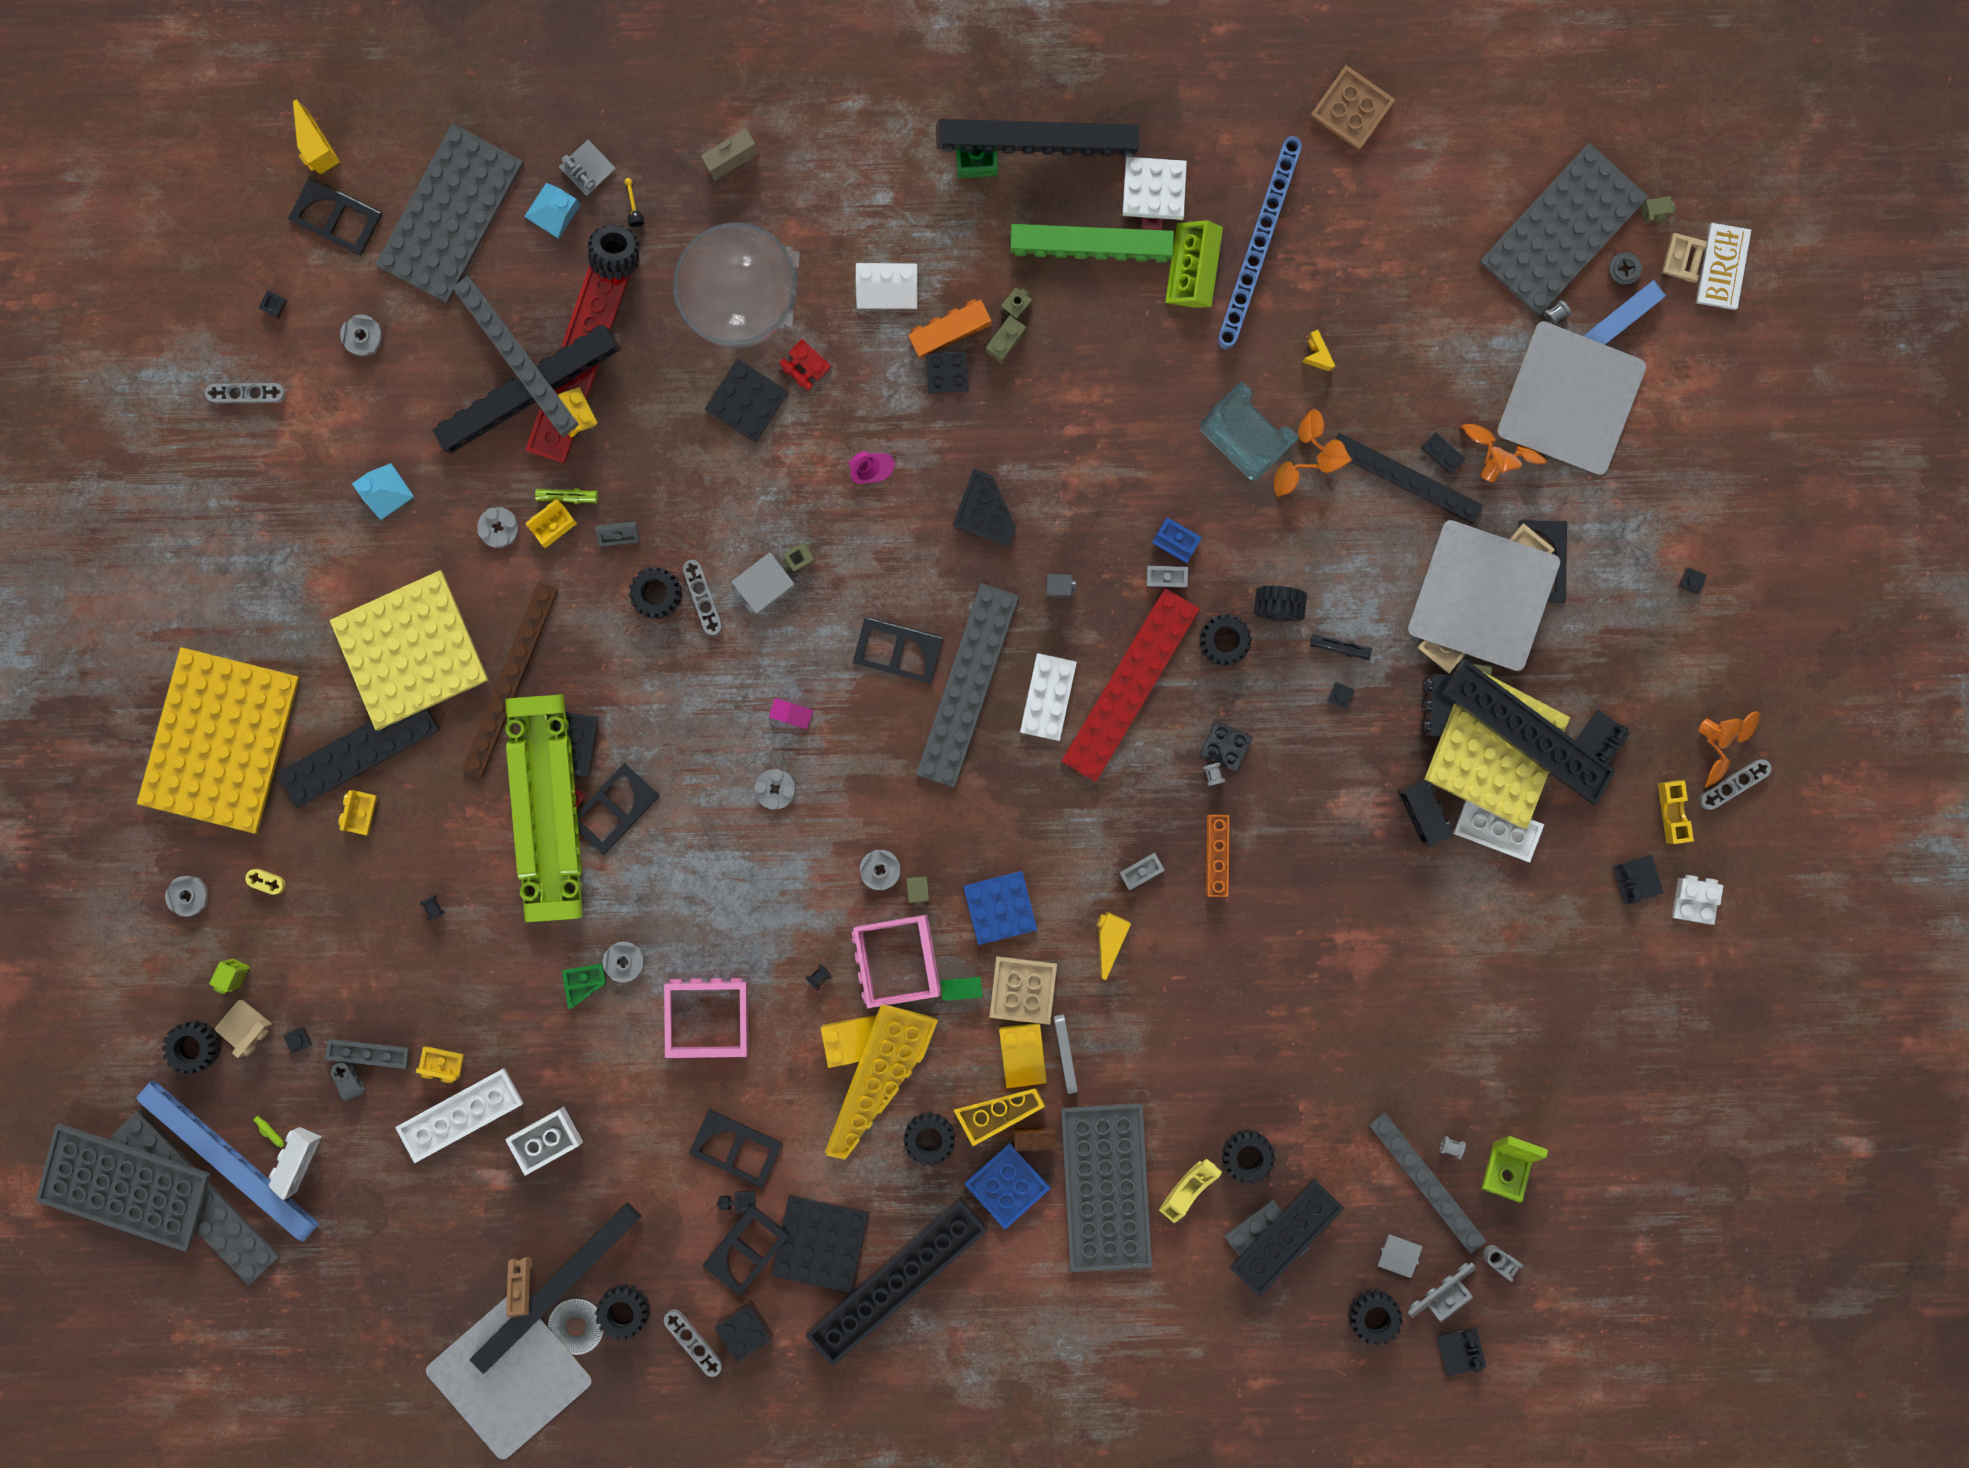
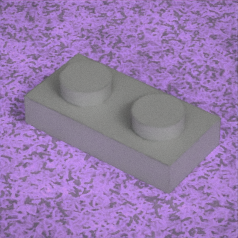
M1147 566L1146 587L1187 588L1188 567Z
M1152 853L1119 872L1130 891L1165 870L1156 854Z

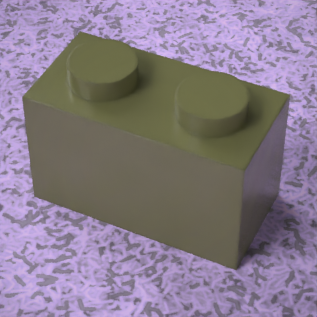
M1009 315L987 345L986 353L1002 364L1025 334L1026 327Z

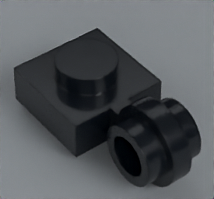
M755 1190L734 1192L735 1200H732L731 1196L725 1195L719 1196L717 1201L719 1210H730L731 1206H735V1214L745 1213L751 1204L756 1206Z

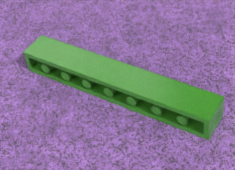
M1012 224L1010 253H1014L1015 256L1035 254L1036 257H1046L1048 254L1055 255L1056 258H1066L1067 255H1071L1077 259H1086L1087 256H1094L1098 260L1115 257V260L1119 261L1135 258L1136 261L1140 262L1147 261L1148 259H1156V262H1168L1173 256L1174 231Z

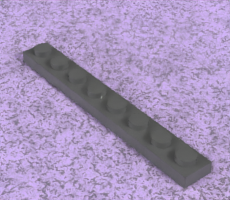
M1383 1112L1368 1125L1468 1252L1470 1254L1487 1242L1387 1114Z

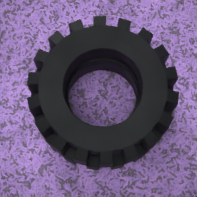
M606 224L602 225V228L598 227L595 229V233L592 232L590 239H588V261L590 267L593 268L596 274L599 273L600 277L604 278L606 276L609 280H612V278L621 280V277H629V273L633 274L635 268L639 266V240L636 234L632 233L629 228L624 229L623 225L615 226V224H611V226ZM617 250V251H620L621 253L611 254V253H608L607 251Z
M659 567L644 568L645 571L643 572L639 571L637 573L638 576L633 577L632 585H629L631 590L629 598H631V604L636 608L635 610L652 619H663V617L671 616L672 612L675 613L677 611L676 607L681 604L680 598H683L682 586L679 584L677 577L666 569ZM655 581L662 582L667 588L666 598L658 605H652L645 599L647 586Z
M1267 585L1258 587L1256 589L1254 614L1264 619L1295 622L1305 619L1307 593L1300 589L1286 586Z
M1232 614L1215 616L1203 626L1202 632L1199 635L1201 652L1207 657L1206 659L1209 662L1212 661L1215 665H1233L1245 658L1250 650V643L1252 642V637H1250L1251 631L1247 628L1246 622H1242L1238 616L1234 617ZM1222 628L1230 629L1236 635V647L1230 652H1222L1214 644V635Z
M192 1021L173 1027L174 1029L167 1033L169 1036L164 1037L163 1040L166 1045L162 1046V1051L166 1053L163 1055V1058L168 1059L166 1064L168 1066L173 1065L172 1070L175 1072L180 1071V1074H194L213 1065L212 1062L218 1059L216 1054L221 1052V1049L218 1048V1045H221V1040L217 1041L216 1038L219 1034L217 1032L213 1033L214 1028L212 1026L206 1027L207 1023ZM187 1036L195 1038L199 1043L200 1052L196 1059L189 1057L184 1051V1041Z
M920 1113L919 1116L912 1118V1121L908 1123L905 1130V1151L908 1152L910 1158L914 1159L915 1163L918 1164L920 1162L922 1166L930 1164L931 1167L935 1166L936 1163H943V1160H947L954 1149L955 1132L953 1131L952 1124L948 1122L946 1117H941L939 1113ZM925 1128L937 1130L942 1138L940 1146L933 1150L922 1148L917 1141V1136L921 1130Z
M1247 1129L1246 1132L1240 1130L1237 1131L1238 1134H1232L1230 1136L1231 1139L1225 1141V1148H1222V1161L1227 1172L1234 1180L1241 1181L1242 1184L1250 1182L1252 1185L1256 1184L1255 1181H1264L1263 1177H1269V1171L1274 1169L1273 1162H1275V1152L1269 1141L1259 1132H1251V1130ZM1246 1146H1254L1260 1152L1259 1161L1252 1167H1241L1237 1162L1239 1151Z
M618 1284L614 1288L608 1289L596 1306L598 1308L595 1311V1316H598L596 1324L601 1325L599 1327L600 1331H606L605 1336L609 1337L612 1335L613 1340L621 1337L622 1341L626 1340L627 1337L633 1338L636 1333L638 1334L642 1330L650 1314L648 1312L650 1304L646 1303L648 1298L647 1296H642L643 1291L641 1289L637 1291L634 1285L630 1288L628 1284H623V1286ZM616 1302L627 1303L633 1310V1319L628 1322L617 1320L612 1313V1305Z
M1367 1289L1366 1294L1358 1293L1360 1297L1358 1299L1353 1298L1354 1304L1349 1305L1350 1313H1348L1349 1323L1356 1335L1363 1342L1366 1341L1370 1345L1375 1343L1376 1346H1381V1342L1385 1345L1388 1344V1339L1390 1338L1394 1340L1396 1338L1394 1334H1399L1401 1331L1399 1326H1403L1401 1319L1403 1315L1396 1301L1385 1291L1381 1292L1379 1289H1374V1292L1371 1289ZM1375 1307L1384 1308L1386 1310V1318L1381 1325L1369 1327L1365 1324V1315L1370 1309Z

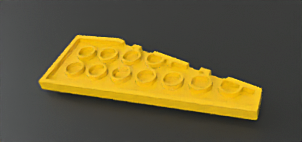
M881 1004L826 1147L825 1154L827 1156L845 1160L852 1152L864 1131L872 1126V1121L877 1114H881L898 1092L900 1084L906 1077L908 1078L911 1075L913 1067L924 1058L938 1022L935 1017Z

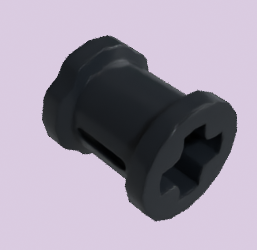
M437 895L420 902V905L425 908L428 914V921L445 914V911L441 910L436 900L438 898Z
M822 964L818 966L819 968L811 976L806 977V980L817 991L820 989V985L828 978L831 979L833 977Z

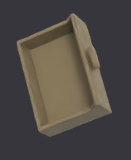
M745 128L702 154L701 157L715 181L755 157L759 152L754 140Z

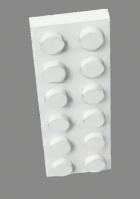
M503 1068L395 1128L413 1162L416 1163L524 1103L507 1071Z

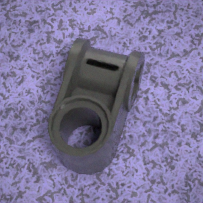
M339 1062L332 1067L331 1077L338 1088L341 1098L345 1102L365 1093L364 1085L352 1063ZM344 1068L346 1072L340 1074L339 1070Z

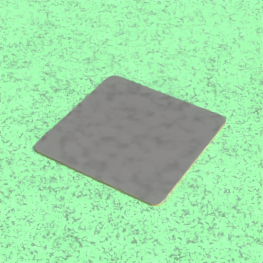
M1540 322L1534 330L1499 423L1498 435L1514 443L1592 473L1602 475L1608 470L1645 373L1646 363L1642 359L1551 323Z
M1447 521L1441 530L1408 626V631L1417 638L1515 671L1522 670L1526 664L1558 572L1560 560L1556 555L1456 521Z
M507 1297L426 1368V1374L499 1459H507L583 1393L592 1382L590 1375L541 1318L485 1374H482L469 1359L511 1318L506 1316Z

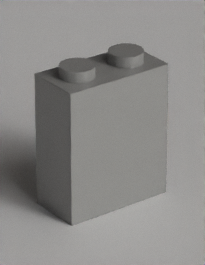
M771 552L731 581L734 585L732 590L739 598L743 596L747 601L744 604L751 614L755 612L757 615L796 586Z

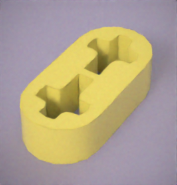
M261 869L250 870L245 878L249 886L273 895L282 893L286 886L283 878ZM258 873V877L263 879V882L257 881L254 883L255 879L252 878V875ZM277 880L279 888L273 890V886L269 885L268 881L275 882Z

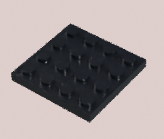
M789 1195L782 1228L790 1235L776 1252L771 1276L851 1293L869 1212Z

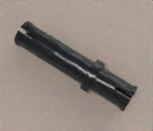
M1313 633L1309 646L1346 654L1350 658L1354 656L1369 660L1372 652L1371 647L1360 646L1352 641L1350 643Z

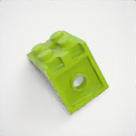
M1511 1136L1493 1142L1481 1189L1519 1203L1522 1202L1532 1163L1546 1158L1548 1150ZM1504 1170L1509 1171L1511 1174L1509 1182L1505 1181L1502 1177Z

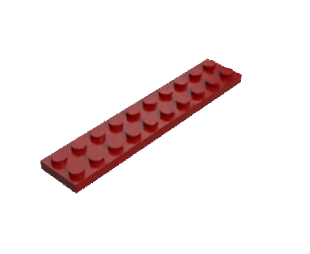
M589 265L561 348L570 346L580 336L588 335L596 326L605 325L612 330L631 275L630 273L627 278L621 277V280L616 278L609 280L606 276L604 278L600 277V274H596ZM599 364L555 390L557 395L580 387L587 401ZM540 408L525 450L565 464L575 436L570 437L569 434L565 437L561 436Z
M1166 588L1163 590L1061 762L1095 782L1098 780L1200 608Z

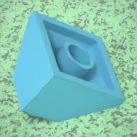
M546 183L524 217L559 239L581 205L577 199L560 188Z
M392 464L370 471L352 483L364 502L380 520L414 498V495Z

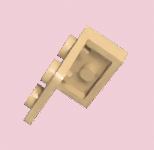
M238 1000L216 1026L215 1030L235 1047L232 1054L240 1058L252 1053L255 1049L254 1045L258 1040H262L267 1035V1029L272 1023L247 1002Z

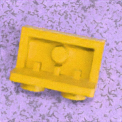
M580 387L558 394L580 424L569 433L570 437L575 436L580 431L596 426L597 421Z
M558 499L548 504L547 507L526 522V526L533 532L544 548H547L577 524Z
M349 790L348 794L346 793L344 796L343 805H345V808L338 821L340 830L369 835L378 796Z
M424 1046L420 1065L416 1068L415 1073L421 1074L422 1078L433 1079L434 1076L441 1078L442 1082L453 1083V1081L460 1078L465 1054Z

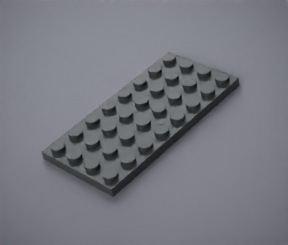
M451 124L375 265L448 304L455 292L453 287L461 281L524 162L464 129Z
M1588 143L1479 263L1539 316L1649 196L1592 144Z
M1143 1104L1061 1107L1070 1271L1152 1268Z
M59 1123L54 1128L36 1202L187 1252L191 1248L211 1173Z

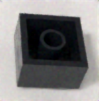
M752 1300L719 1320L714 1327L736 1362L769 1342L773 1336L771 1329Z

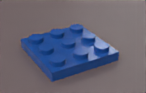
M1022 871L963 886L978 945L1037 930Z
M1010 1142L964 1182L965 1186L1004 1229H1007L1051 1189L1018 1151H1015V1147Z

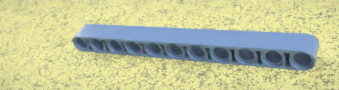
M1291 136L1284 141L1217 338L1218 345L1223 349L1232 348L1238 338L1302 144L1297 137ZM1289 144L1293 145L1296 151L1290 152L1286 146ZM1280 164H1287L1290 170H1282ZM1279 182L1283 185V189L1277 190L1273 184ZM1273 201L1276 203L1277 208L1271 209L1267 203ZM1267 220L1271 227L1264 228L1261 225V221ZM1260 239L1264 242V246L1257 247L1254 241ZM1248 259H1256L1258 265L1251 266L1248 263ZM1248 277L1252 283L1251 285H1244L1241 279ZM1235 297H1243L1245 303L1242 305L1238 304L1235 301ZM1229 316H1237L1239 322L1236 324L1231 323ZM1229 334L1232 337V342H1224L1222 336Z
M150 1081L137 1096V1100L296 1239L305 1241L318 1226L317 1221L290 1197L285 1200L281 1199L268 1186L270 1180L160 1084Z

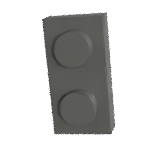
M636 521L599 525L595 528L599 547L640 542Z

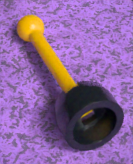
M626 178L624 183L628 187L632 212L628 214V224L630 227H639L645 224L644 217L635 207L631 187L633 181L630 178Z

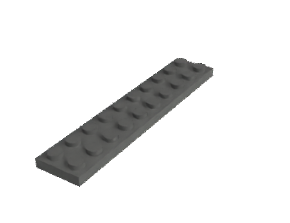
M980 583L916 775L955 788L1019 597L1018 595Z
M140 1110L136 1111L109 1138V1140L196 1168ZM208 1181L195 1231L249 1286L280 1254Z

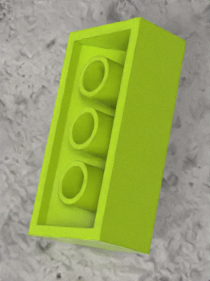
M1208 220L1177 223L1165 303L1194 308L1212 306L1223 231L1222 226Z

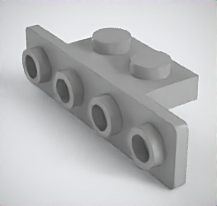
M1465 1263L1457 1270L1459 1273L1454 1277L1450 1275L1441 1282V1287L1437 1290L1433 1288L1425 1294L1426 1298L1421 1302L1419 1300L1414 1302L1407 1312L1410 1317H1415L1426 1307H1429L1442 1323L1473 1299V1296L1465 1288L1461 1280L1476 1270L1473 1263L1469 1265Z

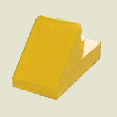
M1319 330L1311 332L1307 343L1311 351H1315V353L1304 358L1302 362L1326 371L1333 370L1335 364Z

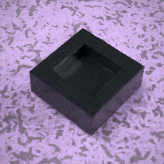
M267 290L259 309L280 318L288 300Z
M1688 567L1678 587L1697 595L1700 593L1707 575Z
M1335 682L1327 701L1347 709L1355 690Z
M304 1026L283 1036L291 1054L312 1045Z

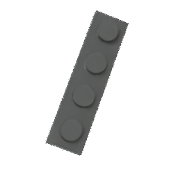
M328 1039L325 1060L407 1069L410 1047Z

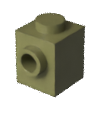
M1016 287L1001 305V311L1018 321L1032 304L1031 295L1023 288L1019 290Z

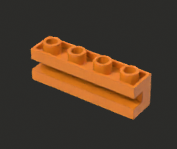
M973 299L965 304L966 307L960 310L958 308L952 309L947 312V316L941 319L936 317L928 322L929 325L923 328L921 326L913 328L908 337L918 359L921 360L928 353H935L991 326L992 321L982 300L976 301V299Z
M1207 815L1206 896L1228 897L1229 815Z

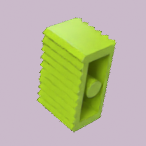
M235 959L221 961L209 984L219 993L232 992L234 989L241 988L242 981L245 980L244 977H246L250 967Z

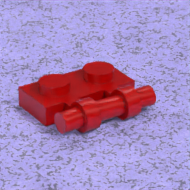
M803 339L788 352L793 358L791 362H788L785 358L779 362V365L784 368L783 371L787 375L790 374L797 380L796 383L800 387L803 386L807 391L813 387V384L808 381L811 377L819 381L832 367ZM800 365L807 372L802 375L796 367Z

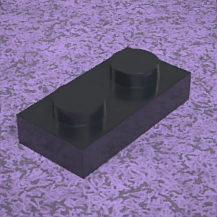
M1437 432L1421 447L1450 475L1465 460Z

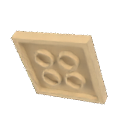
M996 956L989 1018L1050 1025L1057 963Z

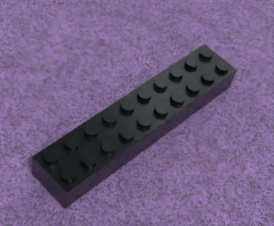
M960 1196L854 1288L851 1293L846 1295L807 1329L805 1336L833 1367L987 1232V1225Z

